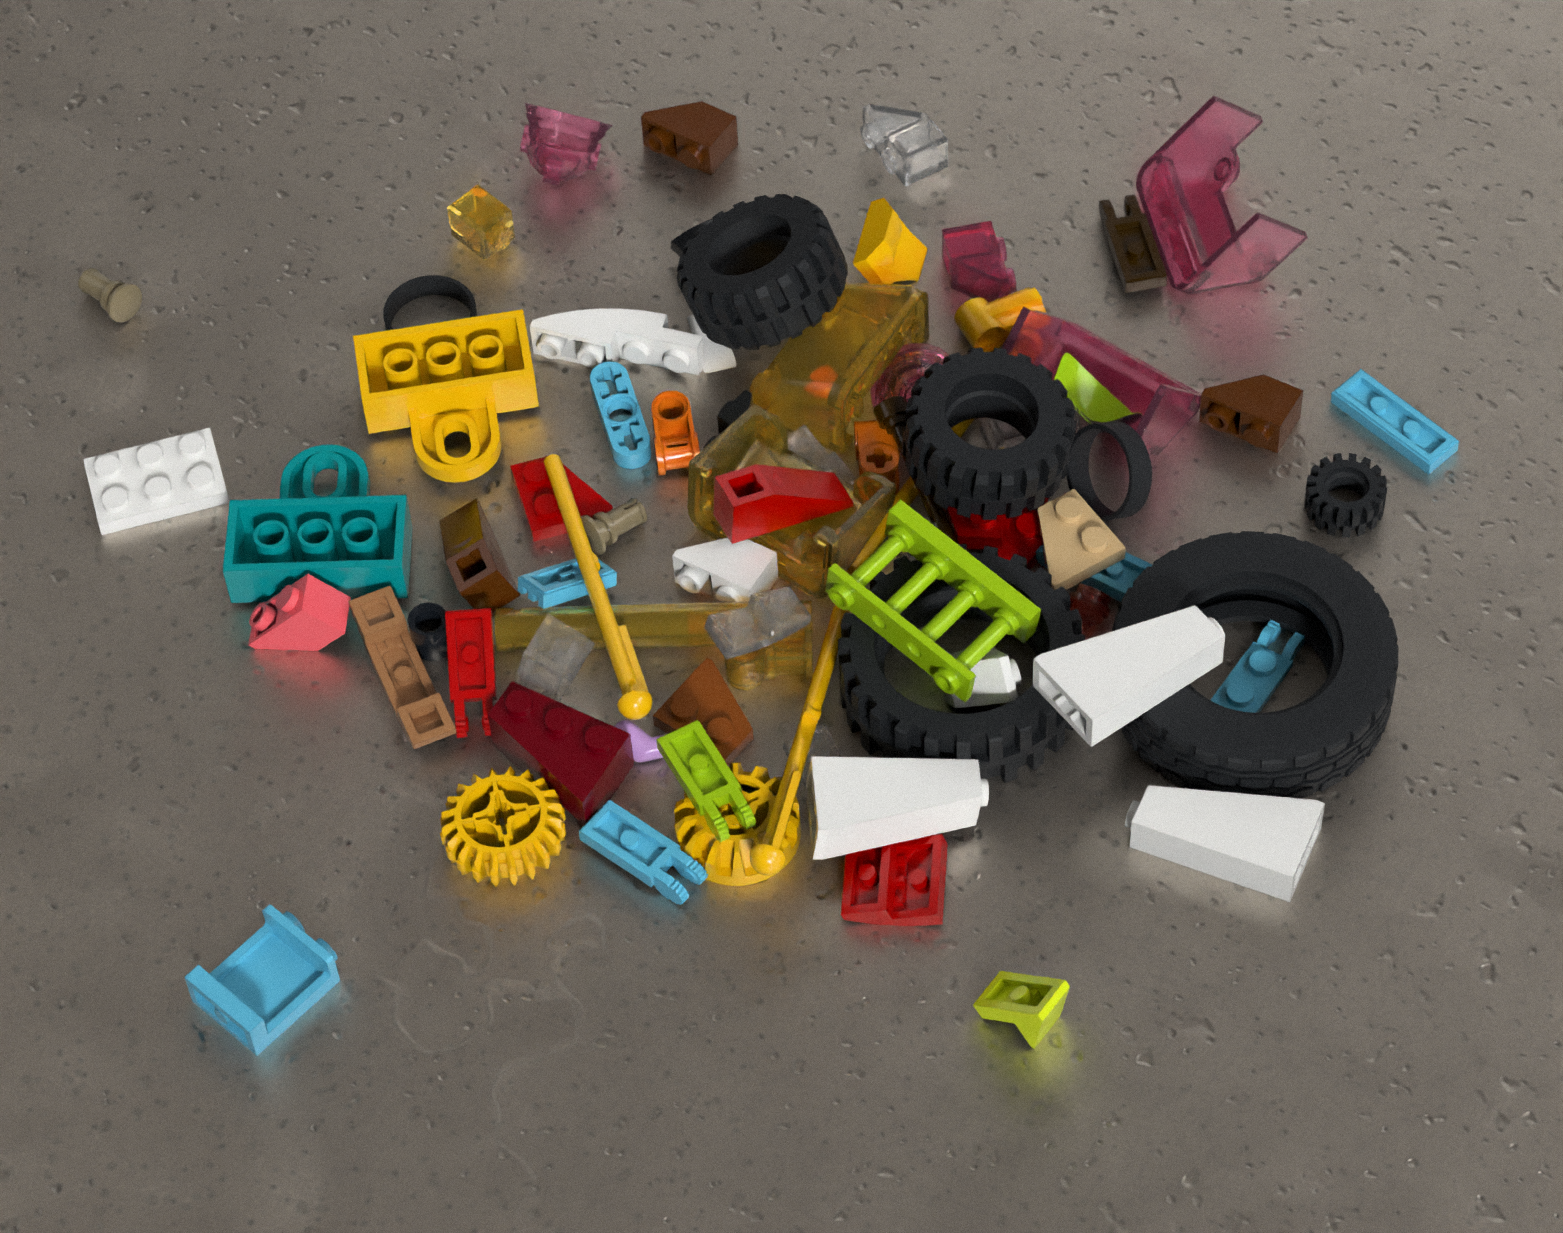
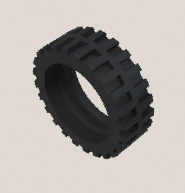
M958 544L967 551V544ZM984 546L983 553L969 552L1041 609L1036 632L1026 641L1037 655L1085 640V635L1082 634V619L1077 609L1070 611L1071 596L1063 586L1056 590L1051 588L1052 575L1042 567L1033 573L1027 569V559L1017 554H1013L1010 560L998 557V548ZM906 555L894 560V571L887 575L880 571L869 582L870 591L886 602L923 564L918 560L910 562ZM935 579L900 615L919 629L930 622L958 594V591L943 579ZM972 606L959 618L993 622V619L981 609ZM844 613L841 621V637L838 639L842 708H846L847 724L851 732L861 731V746L869 755L879 750L882 752V758L978 759L981 778L987 779L1001 775L1003 782L1007 783L1017 779L1018 768L1027 764L1033 771L1044 764V750L1049 748L1055 753L1058 752L1065 744V728L1074 730L1033 685L1015 700L1001 707L979 713H944L912 702L900 694L885 677V657L894 646L853 613Z

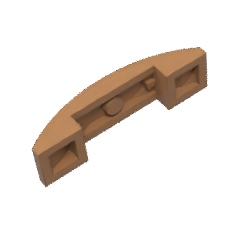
M391 586L348 601L377 677L412 748L417 749L456 734V728L440 693L436 692L416 646L411 640L407 621Z

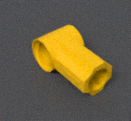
M1028 287L989 303L984 298H972L964 302L957 309L954 320L972 348L982 347L983 352H993L994 348H999L1004 343L1008 332L1014 327L1026 326L1029 328L1046 321V310L1036 288Z

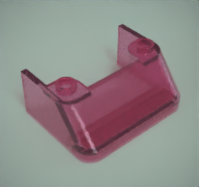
M1214 95L1142 165L1136 179V189L1170 285L1174 289L1187 294L1260 282L1308 239L1305 231L1259 212L1236 231L1223 193L1237 180L1240 173V159L1236 148L1263 123L1260 115Z
M1023 306L1002 349H1007V354L1017 357L1018 353L1030 357L1032 359L1031 363L1035 366L1041 363L1053 373L1052 381H1054L1062 356L1066 352L1071 354L1132 413L1139 412L1143 415L1141 420L1129 426L1140 435L1149 454L1159 455L1200 409V392L1086 328L1062 317Z

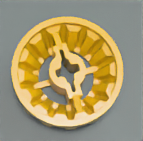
M733 762L730 764V770L742 787L757 789L752 793L742 790V795L752 809L756 819V826L745 830L738 822L730 803L725 804L717 809L728 824L730 838L719 842L708 827L704 815H699L684 791V798L676 801L674 808L675 838L681 850L694 860H697L707 871L708 876L706 880L727 886H746L762 882L774 876L762 875L753 869L750 863V851L753 847L763 843L782 777H773L771 779L768 769L760 765L755 766L753 772L743 771L741 762ZM795 797L784 838L780 845V850L786 857L783 869L794 857L801 838V822L797 797Z

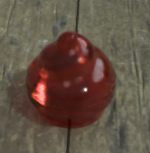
M1078 584L1076 591L1069 593L1071 596L1070 611L1075 609L1079 611L1082 619V631L1090 629L1092 625H1100L1104 619L1108 618L1111 612L1108 608L1111 597L1104 592L1085 584Z

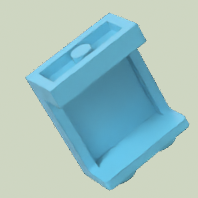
M271 904L262 910L265 924L211 973L197 965L184 977L192 1002L256 1056L340 982L335 962L338 957L332 947L321 938H318L316 941L305 933L303 925L293 914L288 911L282 914Z

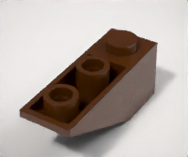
M477 498L439 520L445 561L459 593L474 609L491 608L493 613L521 596Z

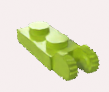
M699 720L656 739L657 749L699 815H704L708 827L717 838V841L722 842L730 838L728 824L717 809L725 804L730 803L738 822L745 830L756 826V819L752 809L742 795L741 785Z

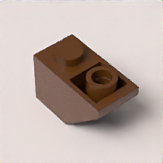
M703 101L647 111L641 116L644 146L649 147L656 153H662L678 160L689 168L698 169L711 176L738 145L736 116Z
M1264 374L1208 387L1201 394L1199 422L1208 425L1216 431H1223L1243 439L1255 447L1265 448L1278 454L1300 419L1303 390Z

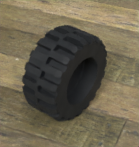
M776 194L773 198L763 195L754 197V201L748 203L741 201L734 204L733 209L725 213L721 211L712 217L713 221L708 225L703 224L696 231L695 238L689 239L684 246L683 255H680L677 268L678 286L702 333L706 334L708 339L717 344L739 350L741 346L746 350H759L762 345H768L769 347L780 345L781 340L789 337L794 339L802 335V330L809 326L814 327L822 321V315L825 312H831L837 303V297L843 293L848 274V265L827 217L817 205L798 196L792 198L787 194Z
M982 347L968 349V353L962 356L959 352L944 357L943 365L936 362L926 369L924 377L917 379L911 389V397L907 401L902 439V455L906 458L905 467L909 476L913 479L917 478L916 486L926 496L933 494L934 503L946 510L950 506L957 509V514L970 518L971 514L982 515V520H996L997 515L1005 514L1006 518L1022 515L1023 508L1026 507L1029 511H1032L1044 504L1045 497H1052L1060 488L1061 480L1065 478L1069 467L1076 422L1074 421L1075 409L1073 402L1067 397L1068 391L1060 380L1052 381L1053 373L1041 363L1038 366L1031 363L1032 359L1021 353H1018L1016 357L1007 354V349L994 348V352H983ZM991 418L1011 425L1026 440L1006 449H984L965 442L951 428L965 420Z

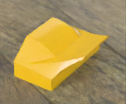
M883 197L870 202L852 264L874 289L878 290L897 281H918L928 248L910 232L895 210Z

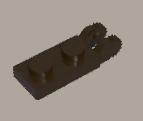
M1128 195L1124 197V212L1127 216L1116 218L1113 205L1109 199L1099 201V213L1104 233L1125 293L1166 286L1167 273L1146 214L1141 212L1136 196Z

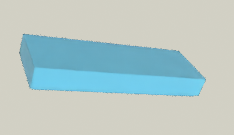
M1362 369L1331 393V403L1428 475L1458 451L1459 440Z

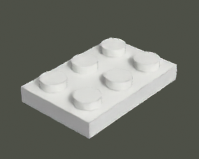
M210 428L83 459L102 535L230 502Z

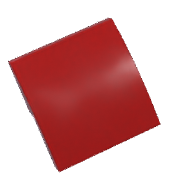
M943 834L846 854L841 905L842 918L848 921L873 925L928 926L943 924L948 843Z

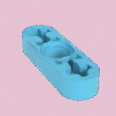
M617 362L600 363L590 373L591 393L613 459L622 468H640L646 465L651 458V443L628 372L623 365ZM612 380V383L616 385L617 394L610 395L605 381ZM618 409H625L632 413L624 421H615L609 417L613 411ZM631 435L636 450L629 451V448L625 446V436Z

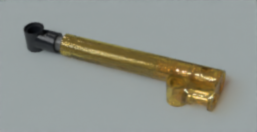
M812 600L611 605L618 626L626 625L634 649L723 647L727 682L738 690L747 691L755 689L763 681L775 680L777 676L804 675L806 682H811ZM427 602L419 604L410 611L407 618L411 640L415 644L421 659L426 661L440 660L448 655L446 610L437 603ZM555 606L546 609L541 607H520V610L496 608L495 616H492L494 645H496L497 652H515V650H521V652L607 650L592 606Z

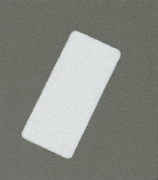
M694 315L688 316L687 320L691 333L703 336L704 373L736 367L737 363L733 350L708 339L706 334L702 333Z

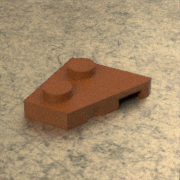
M707 657L653 714V722L655 727L668 734L699 720L729 767L754 740L753 728L713 660Z

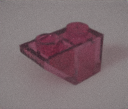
M991 221L942 229V259L952 289L971 298H984L988 303L1017 291L1014 270L1012 267L1006 268L1004 261H1007L1004 239L1002 236L996 237Z

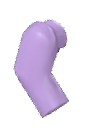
M622 720L614 725V727L630 733L635 762L642 763L663 758L657 749L656 739L666 734L650 737L629 720Z

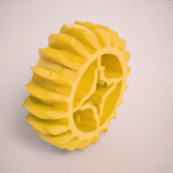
M509 766L505 774L497 775V772L491 767L486 778L481 779L473 773L471 786L458 783L456 789L457 796L447 797V802L445 803L446 811L441 812L440 823L442 831L440 832L442 845H445L448 859L451 863H457L458 870L461 871L462 875L472 872L473 879L477 883H480L489 876L491 883L495 887H497L502 878H509V881L516 886L519 875L525 874L533 880L536 874V866L549 869V864L551 863L550 856H559L561 850L560 842L565 840L566 828L564 821L566 816L565 810L560 804L558 794L555 789L549 790L548 783L545 782L544 777L534 781L533 775L528 769L520 776H516L511 766ZM500 818L504 819L507 831L505 835L502 833Z

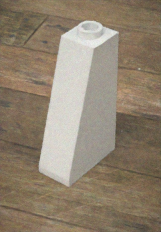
M1194 605L1038 655L1033 659V686L1092 747L1223 663L1225 634L1220 624L1214 618H1207Z
M811 756L806 781V796L813 860H823L976 826L980 807H986L989 799L988 780L980 777L978 759Z
M1148 785L1141 801L1133 800L1126 816L1125 827L1131 828L1130 848L1290 902L1321 830L1325 803L1312 799Z

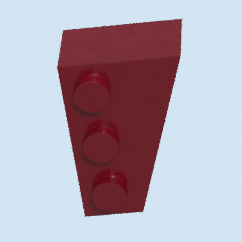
M511 681L488 713L493 745L522 773L528 769L533 775L534 780L544 777L545 782L548 783L549 790L555 789L559 796L560 804L577 819V823L581 828L612 798L634 766L630 733L514 681Z

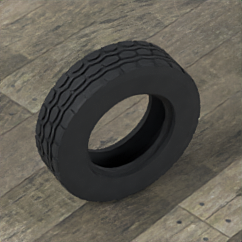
M1255 531L1228 532L1210 535L1204 539L1199 538L1179 546L1175 551L1171 550L1154 561L1151 567L1148 566L1133 581V587L1128 588L1119 604L1112 631L1194 605L1207 618H1214L1220 625L1238 621L1268 623L1270 620L1279 623L1280 627L1294 634L1298 632L1304 635V641L1318 654L1328 675L1321 687L1306 700L1287 709L1267 713L1242 712L1223 707L1207 699L1193 688L1191 684H1188L1122 727V734L1133 750L1140 753L1139 757L1156 772H1161L1163 777L1182 788L1304 798L1313 795L1317 791L1322 792L1339 783L1344 776L1348 777L1364 763L1365 756L1369 757L1381 740L1382 733L1385 732L1391 713L1397 679L1399 646L1397 645L1398 638L1393 619L1389 617L1390 612L1380 594L1375 593L1374 586L1359 571L1356 572L1348 562L1334 553H1329L1325 548L1306 540H1298L1296 537Z

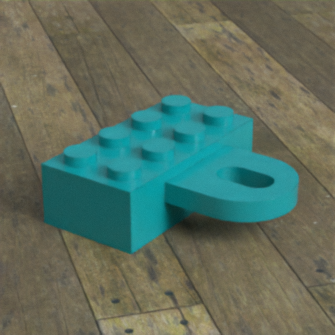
M327 444L314 446L298 453L288 462L283 470L279 499L230 500L223 574L231 603L266 602L280 593L285 586L292 585L307 574L350 596L351 600L387 586H391L396 598H408L413 526L407 495L370 496V479L364 460L349 448ZM325 469L336 470L338 472L336 490L327 496L314 494L316 475Z

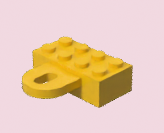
M523 309L353 336L361 398L368 433L411 427L416 460L421 469L435 479L445 482H465L485 474L494 466L501 453V437L497 413L539 407ZM456 431L466 433L471 443L469 453L459 458L449 456L445 451L444 445L446 436Z

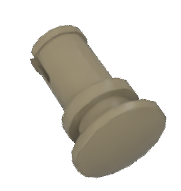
M95 268L85 270L79 278V289L98 300L101 307L107 311L109 317L115 322L123 323L129 321L140 309L142 292L135 284L124 283L120 280L113 281Z
M636 498L629 499L626 503L607 513L599 511L592 518L588 515L581 516L592 551L596 556L603 555L606 552V546L616 543L618 536L639 525L645 524L648 519L643 504L641 502L637 503Z

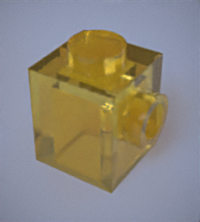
M476 185L447 207L451 235L483 260H487L497 251L503 250L516 238L512 210L479 185Z

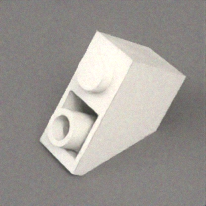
M728 538L677 549L672 555L675 583H678L690 593H700L718 601L721 606L728 610H738L751 617L778 580L777 552L748 539L731 544Z
M993 647L970 670L976 677L971 697L966 702H963L954 694H947L943 691L945 702L954 708L1008 703L1018 698L1016 686L1021 685V676L1016 661L1014 659L1009 660L1007 654ZM964 650L951 653L950 655L956 659Z

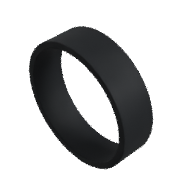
M427 275L411 279L398 286L385 302L383 318L386 331L393 330L391 324L397 312L404 305L417 298L430 295L454 298L462 302L470 310V317L478 316L475 299L471 291L464 284L450 277Z
M1109 421L1084 426L1075 434L1066 477L1069 489H1075L1102 521L1130 517L1140 511L1150 493L1152 466L1147 447L1140 435L1126 423ZM1102 430L1111 434L1118 441L1125 454L1129 469L1127 495L1123 504L1116 512L1107 508L1097 497L1089 475L1090 449L1094 439Z

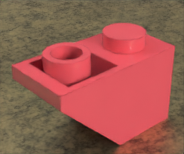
M307 574L292 585L285 586L280 593L265 603L262 602L255 607L249 620L251 633L248 645L254 649L319 651L345 634L349 613L348 601L351 600V597Z

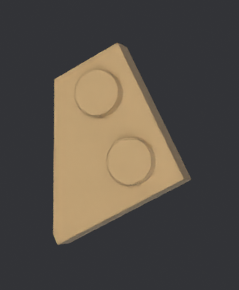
M1075 489L1037 509L1039 532L1043 541L1045 564H1047L1048 573L1052 575L1051 588L1053 590L1061 586L1068 590L1125 558L1126 547Z

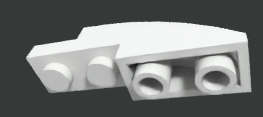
M587 309L545 316L532 320L530 324L533 354L542 355L548 359H560L594 368L603 362H618L620 358L635 364H647L666 368L677 373L684 372L700 376L705 364L703 336L669 329L667 314L632 309Z

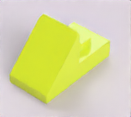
M999 971L973 1006L982 1019L1014 1023L1031 1048L1035 1049L1060 1017L1070 986L1065 979Z

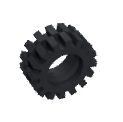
M1337 453L1333 455V462H1330L1326 456L1320 460L1319 466L1314 464L1307 478L1304 506L1307 509L1309 520L1315 519V527L1321 530L1327 525V534L1335 536L1336 530H1343L1342 537H1350L1351 530H1355L1357 536L1365 534L1366 526L1370 530L1377 526V520L1381 521L1384 513L1387 480L1385 475L1381 476L1382 469L1378 465L1370 469V459L1364 457L1360 463L1356 461L1357 454L1349 453L1348 460H1343L1342 454ZM1346 488L1358 492L1362 498L1357 501L1344 502L1333 498L1329 492L1335 489Z

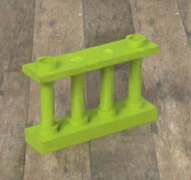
M900 499L888 512L885 535L888 536V539L851 575L834 563L828 569L825 592L828 593L829 598L838 608L852 612L931 675L942 691L947 694H954L963 702H966L971 697L976 677L970 670L1006 634L1014 635L1021 642L1025 643L1036 632L1041 609ZM901 551L910 553L923 566L886 602L882 601L865 587ZM935 579H943L957 590L958 594L930 622L919 630L900 614ZM971 606L978 607L990 616L993 622L955 659L935 642Z

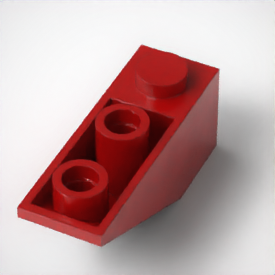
M755 464L715 476L713 514L731 544L853 507L854 503L833 472Z

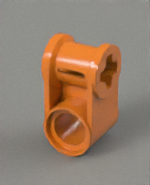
M665 391L658 394L652 401L651 406L658 476L665 475L667 470L693 467L695 471L702 470L697 432L694 431L688 398L678 391Z
M877 420L854 421L855 455L859 465L861 492L867 499L883 502L890 500L899 491L898 465L900 450L893 434H888L886 429H881Z

